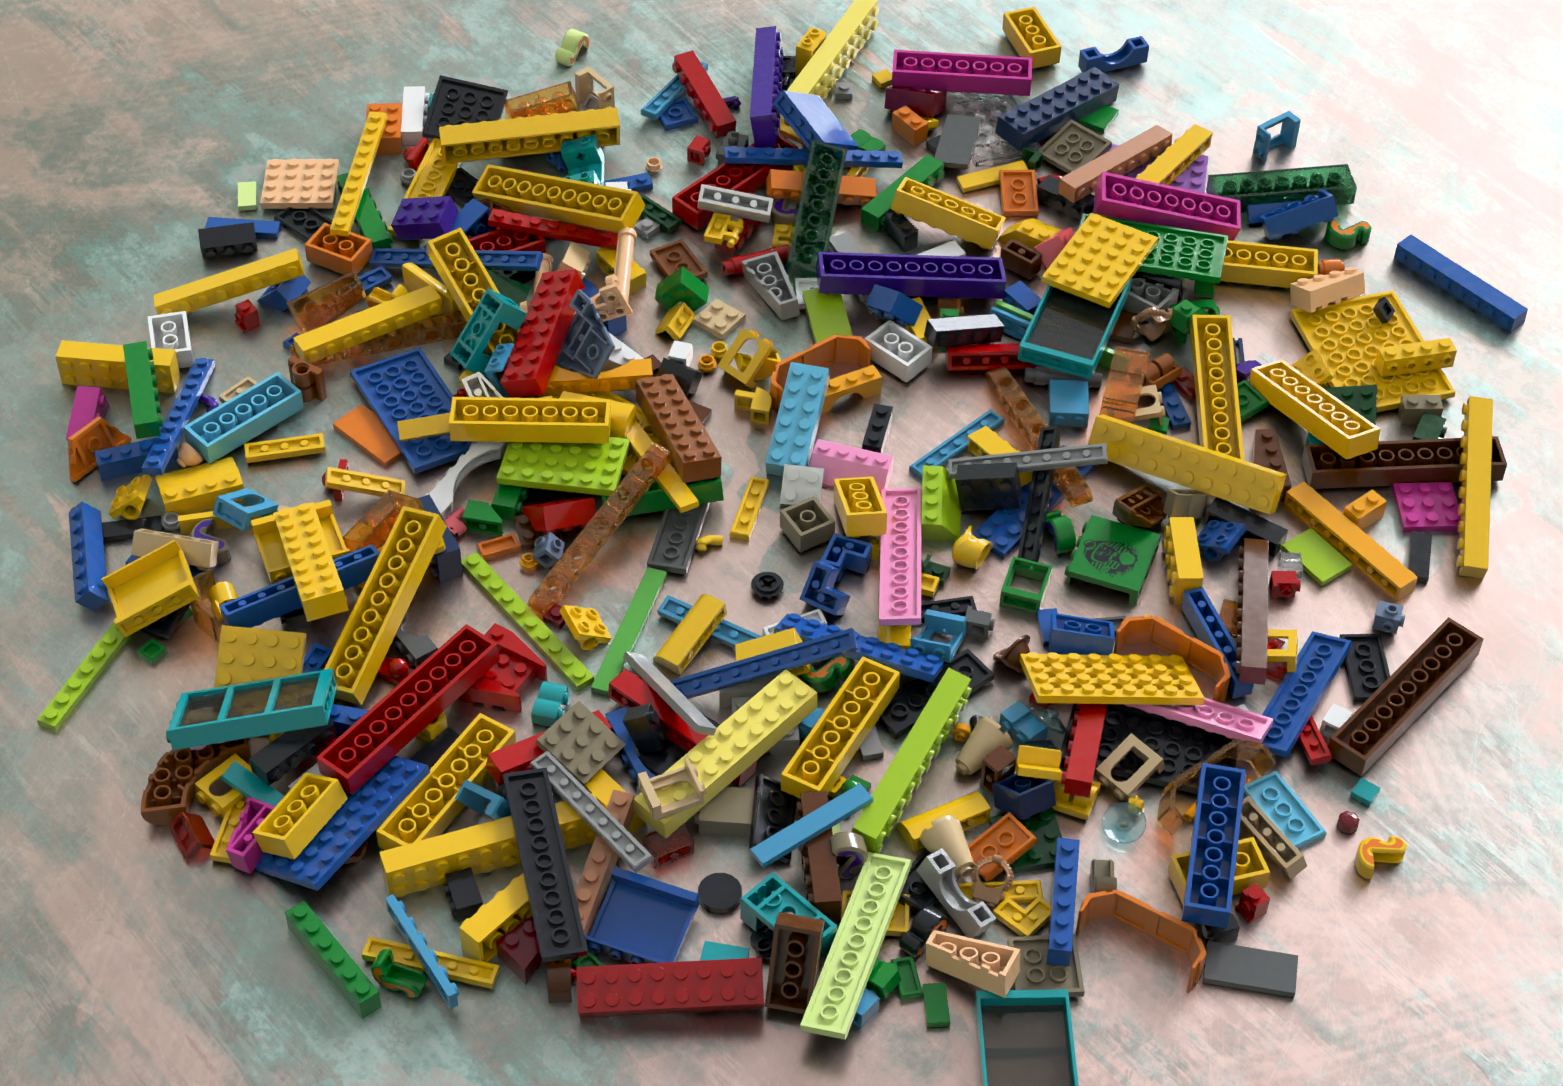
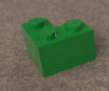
M681 267L657 284L655 300L667 310L681 301L685 302L691 310L696 311L707 303L709 287L687 269Z

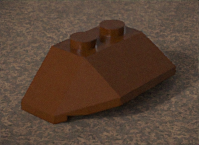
M1147 483L1117 498L1112 512L1120 523L1137 527L1150 528L1167 517V514L1163 513V495Z

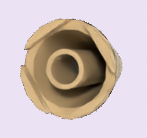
M987 716L979 719L955 759L956 768L963 775H971L981 769L983 758L1000 745L1006 750H1010L1013 747L1010 735L1007 732L1003 734L999 730L1002 726Z
M953 815L942 816L931 822L933 826L929 830L925 828L922 831L920 842L931 854L943 849L956 865V877L964 878L969 876L971 871H973L974 862L960 821L957 817L955 819Z

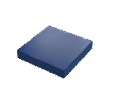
M686 98L674 100L673 104L658 118L665 131L698 123V117Z

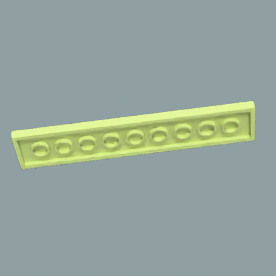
M868 852L867 861L863 864L800 1024L801 1031L846 1040L911 869V859Z

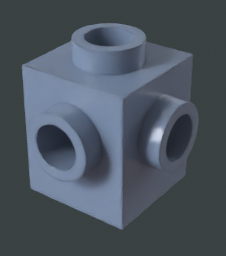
M551 532L540 536L534 543L535 548L532 558L547 569L561 560L565 543Z
M1379 600L1372 629L1397 634L1398 627H1403L1406 616L1402 614L1403 606Z

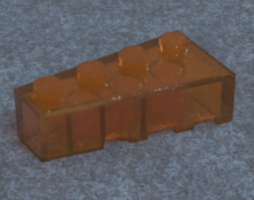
M571 81L507 99L505 103V112L508 119L581 111Z
M352 271L286 303L294 322L301 334L332 323L363 300L366 294L355 271Z
M388 490L342 537L346 548H349L350 553L371 544L378 549L385 544L402 507L406 506L424 511L421 500Z

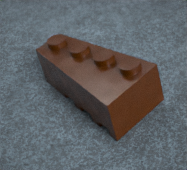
M1275 428L1256 429L1252 445V463L1287 474L1279 502H1284L1286 492L1291 489L1292 485Z

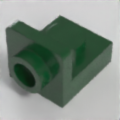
M928 553L926 559L921 560V572L939 577V586L944 587L950 575L951 567L932 562V554Z

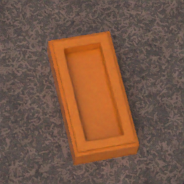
M515 533L476 543L477 551L485 561L521 551V546Z

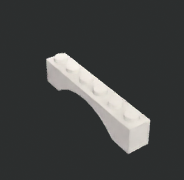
M474 441L467 453L459 457L457 464L447 470L445 477L441 481L438 480L429 494L443 519H446L453 512L454 494L462 479L478 466L501 459L509 442Z

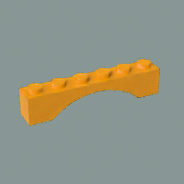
M651 358L631 360L616 369L601 372L597 379L578 372L565 370L555 365L545 394L538 396L561 395L563 391L578 394L635 390L637 379L653 377Z

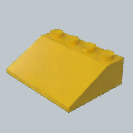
M233 457L216 460L211 464L204 463L154 476L165 513L175 512L179 516L213 509L217 496L244 489ZM244 498L234 500V502H241Z

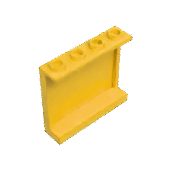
M330 500L314 503L333 560L349 554L350 550L346 548L333 515ZM274 515L251 520L253 536L271 584L291 577L292 573L277 530Z
M175 539L101 578L109 590L116 613L115 625L124 637L199 598L185 554Z

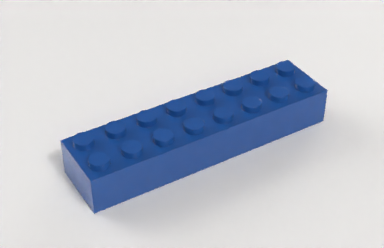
M1202 763L1181 921L1227 929L1231 912L1246 775V770Z

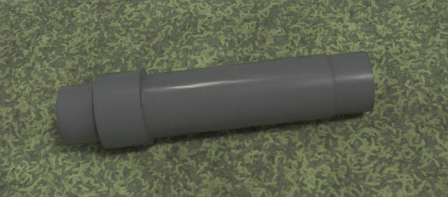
M1035 366V368L1025 367L1024 382L1045 386L1046 384L1049 385L1050 379L1088 381V388H1101L1102 373L1094 372L1092 379H1087L1043 366Z

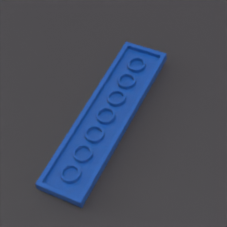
M1095 465L1055 469L1047 512H1051L1095 468ZM1031 482L1022 486L1023 494L1019 509H997L972 534L978 539H986L993 543L990 552L1002 559H1005L1021 541Z
M794 613L786 614L774 629V633L795 628L803 642L843 631L838 626H827L821 624L818 620H807ZM858 632L855 633L859 650L842 655L858 661L863 656L902 674L932 683L943 669L945 661L939 659L936 655L921 654L915 649H905L895 643L881 642L875 637L861 636Z
M1314 631L1311 632L1297 656L1296 673L1287 672L1262 714L1273 719L1272 727L1260 746L1247 744V747L1288 757L1352 647L1350 640Z

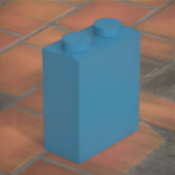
M1049 380V426L1088 427V381Z

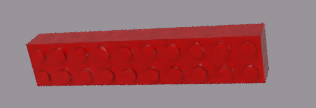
M467 624L463 626L316 757L320 774L325 777L338 779L343 790L352 795L500 661L498 644Z

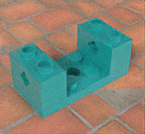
M596 135L561 143V156L568 169V176L563 178L604 185L605 155Z
M487 288L450 354L465 369L474 373L480 372L485 378L489 379L485 369L491 355L484 349L487 347L490 338L496 332L500 322L518 330L524 322L527 313L510 298Z
M773 872L741 897L740 919L755 932L764 925H767L774 931L779 912H792L799 916L825 920L820 960L829 953L837 933V925Z

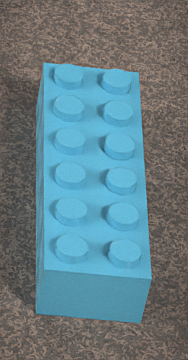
M794 362L790 363L765 462L767 474L783 477L784 464L809 466L829 384V368Z
M276 372L183 427L185 441L203 459L211 464L304 408L302 391L279 372Z

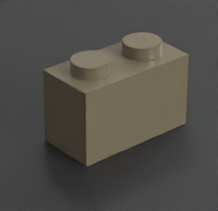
M1440 395L1401 396L1398 408L1401 425H1418L1424 412L1442 416L1443 405Z

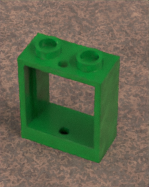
M1013 556L1001 589L999 605L1036 614V610H1040L1051 580L1052 566ZM1019 575L1043 581L1039 594L1011 588L1014 576Z

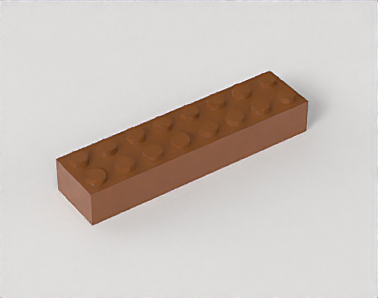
M663 374L657 377L637 379L636 401L682 482L687 483L721 477L722 457L674 375Z

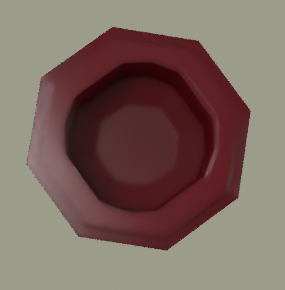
M1345 811L1339 815L1337 826L1342 832L1350 834L1357 831L1360 819L1355 813Z

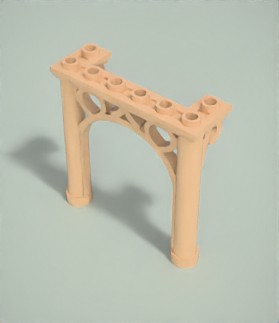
M629 227L622 228L618 232L614 274L606 276V286L599 289V293L590 298L603 322L633 313L628 300L633 250L637 233ZM542 253L543 260L540 269L535 271L532 299L542 273L552 272L554 260L549 254ZM531 301L521 302L520 308L527 313Z

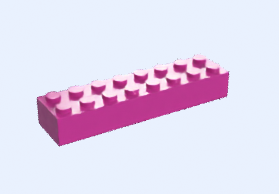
M894 50L892 85L914 87V89L925 90L927 88L932 91L947 90L950 92L1030 96L1032 58Z
M1102 172L1095 184L1096 214L1135 222L1228 235L1229 241H1234L1241 230L1240 200Z

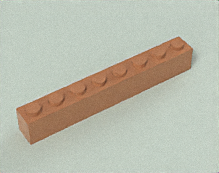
M1155 125L1060 178L1058 193L1073 203L1083 199L1085 196L1095 192V184L1102 172L1123 176L1164 153L1166 148L1172 145L1173 134L1159 125Z
M613 790L606 810L628 831L635 814L633 801L635 795ZM596 834L575 890L584 935L589 936L612 876L611 873L619 857L598 834Z

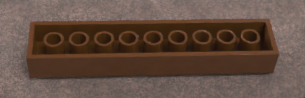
M1492 436L1491 481H1503L1507 462L1498 436ZM1461 438L1379 441L1378 449L1346 460L1326 444H1305L1302 464L1307 483L1313 489L1393 486V483H1462V481H1459L1461 469H1463V465L1460 464L1463 448L1460 446Z
M1448 617L1330 737L1328 748L1332 758L1362 776L1479 655L1484 639Z

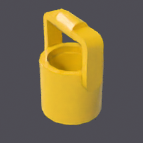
M229 582L217 583L208 591L212 609L218 620L223 621L219 605L238 598L234 586Z

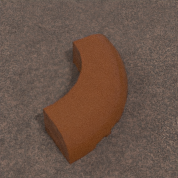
M247 713L228 716L226 719L247 716ZM244 738L207 745L201 750L184 748L172 749L170 752H166L157 762V767L153 774L149 775L146 789L143 790L141 800V815L143 819L155 825L188 823L191 806L197 793L195 783L235 753L246 763H250L249 758L252 757L251 739Z

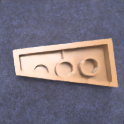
M1348 267L1345 271L1341 272L1331 271L1328 275H1314L1311 279H1298L1297 282L1290 283L1291 305L1313 313L1316 311V307L1324 309L1328 307V303H1340L1341 298L1349 300L1365 294L1364 272L1357 270L1356 267Z
M933 930L926 942V965L1006 998L1020 972V949Z

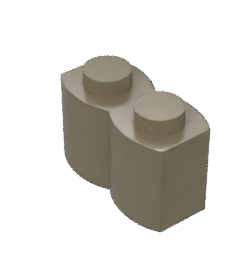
M1168 489L1163 513L1167 514L1168 518L1194 517L1195 521L1196 518L1203 517L1208 495L1192 489Z

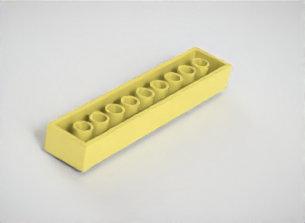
M855 0L787 91L819 95L822 100L826 98L830 89L834 88L838 78L842 77L844 70L848 69L852 59L856 58L860 49L862 50L866 40H869L872 32L876 31L879 23L877 21L879 13L878 0Z
M785 669L719 725L714 735L705 737L664 772L667 773L685 767L684 758L688 757L691 765L695 764L697 768L698 781H703L706 788L704 804L654 821L642 793H640L633 799L635 814L665 839L668 838L817 708V692ZM681 782L656 790L655 792L661 806L691 796L694 789L689 783Z

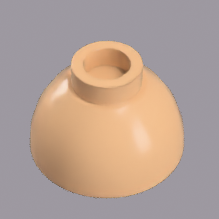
M187 442L180 444L178 458L176 459L180 466L183 468L186 466H196L203 461L202 456Z

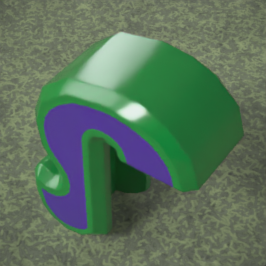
M1060 510L1047 512L1044 530L1054 536L1055 553L1060 554L1073 551L1076 547V535L1071 519L1066 515L1062 516Z

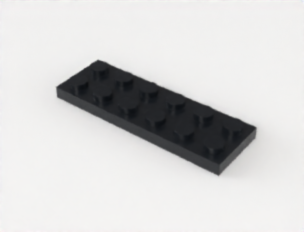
M967 648L955 655L950 663L944 662L943 669L933 683L917 678L898 689L878 721L895 738L911 730L948 667L971 678L969 685L972 688L971 693L994 680L995 674Z

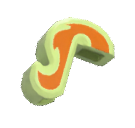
M575 29L568 30L563 37L561 48L559 47L556 50V62L568 67L573 65L580 48H589V36Z

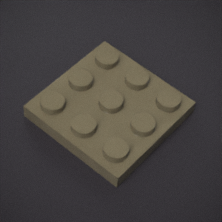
M1071 119L1038 151L1043 153V160L1069 174L1105 154L1112 147V142Z
M580 701L572 706L535 742L544 752L548 751L582 786L590 781L626 745Z
M1073 934L1069 967L1046 964L1049 935L1008 937V947L1020 949V972L1013 983L1014 990L1068 989L1069 997H1084L1085 990L1075 934Z

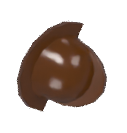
M1027 634L1023 635L1009 648L996 652L993 655V660L1001 661L1006 667L1014 669L1021 674L1024 673L1019 659L1020 654L1030 652L1028 646L1030 636Z

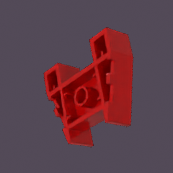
M494 623L485 633V636L498 644L500 661L458 699L469 704L478 702L483 703L486 707L492 708V705L505 707L507 711L521 713V695L536 678L547 682V667L512 631Z

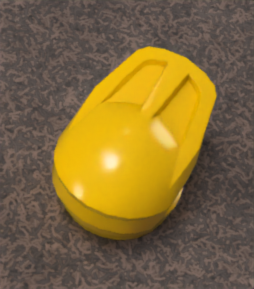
M970 525L965 533L955 541L951 556L955 563L964 567L978 569L991 551L993 543L986 539H978L972 535L971 530L973 526Z

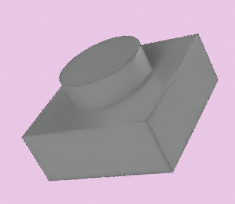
M836 82L835 99H852L853 83Z
M589 93L581 109L584 111L599 109V98Z
M646 217L634 226V230L644 238L649 239L660 231V225Z

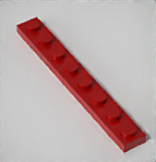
M492 209L488 219V226L617 251L618 233L497 209Z

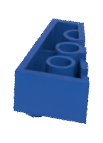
M1322 189L1318 191L1319 195L1304 197L1303 202L1294 201L1289 203L1286 209L1280 207L1261 215L1260 219L1265 236L1269 240H1278L1282 238V235L1288 233L1290 235L1299 232V229L1305 227L1307 229L1313 228L1322 221L1326 223L1334 220V217L1339 215L1333 195Z

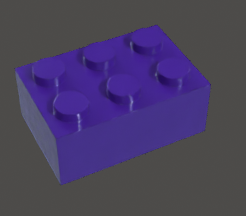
M451 196L404 198L398 207L391 226L399 240L434 239L451 231L459 210Z

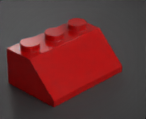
M572 497L522 507V511L535 531H544L545 535L549 532L552 534L556 533V529L569 531L573 530V526L578 525V528L589 527L592 522H597L594 498Z

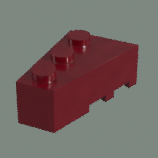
M892 85L886 88L884 109H890V112H894L906 105L916 114H922L924 118H933L934 115L945 111L947 90L931 92V89L927 88L925 90L914 89V87Z

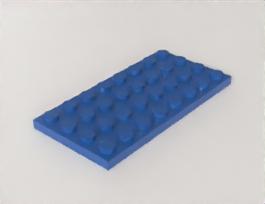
M420 347L350 370V377L414 474L459 459L462 454L465 455L474 441H450V434L400 442L397 421L451 412L452 398L454 396Z
M394 756L352 795L344 790L348 799L295 860L264 853L260 858L261 860L256 864V870L318 891L430 772L428 765Z

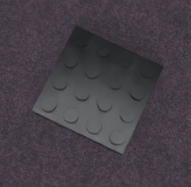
M440 75L422 132L423 137L440 139L439 127L445 125H461L463 123H479L481 121L488 122L501 119L508 97V90Z

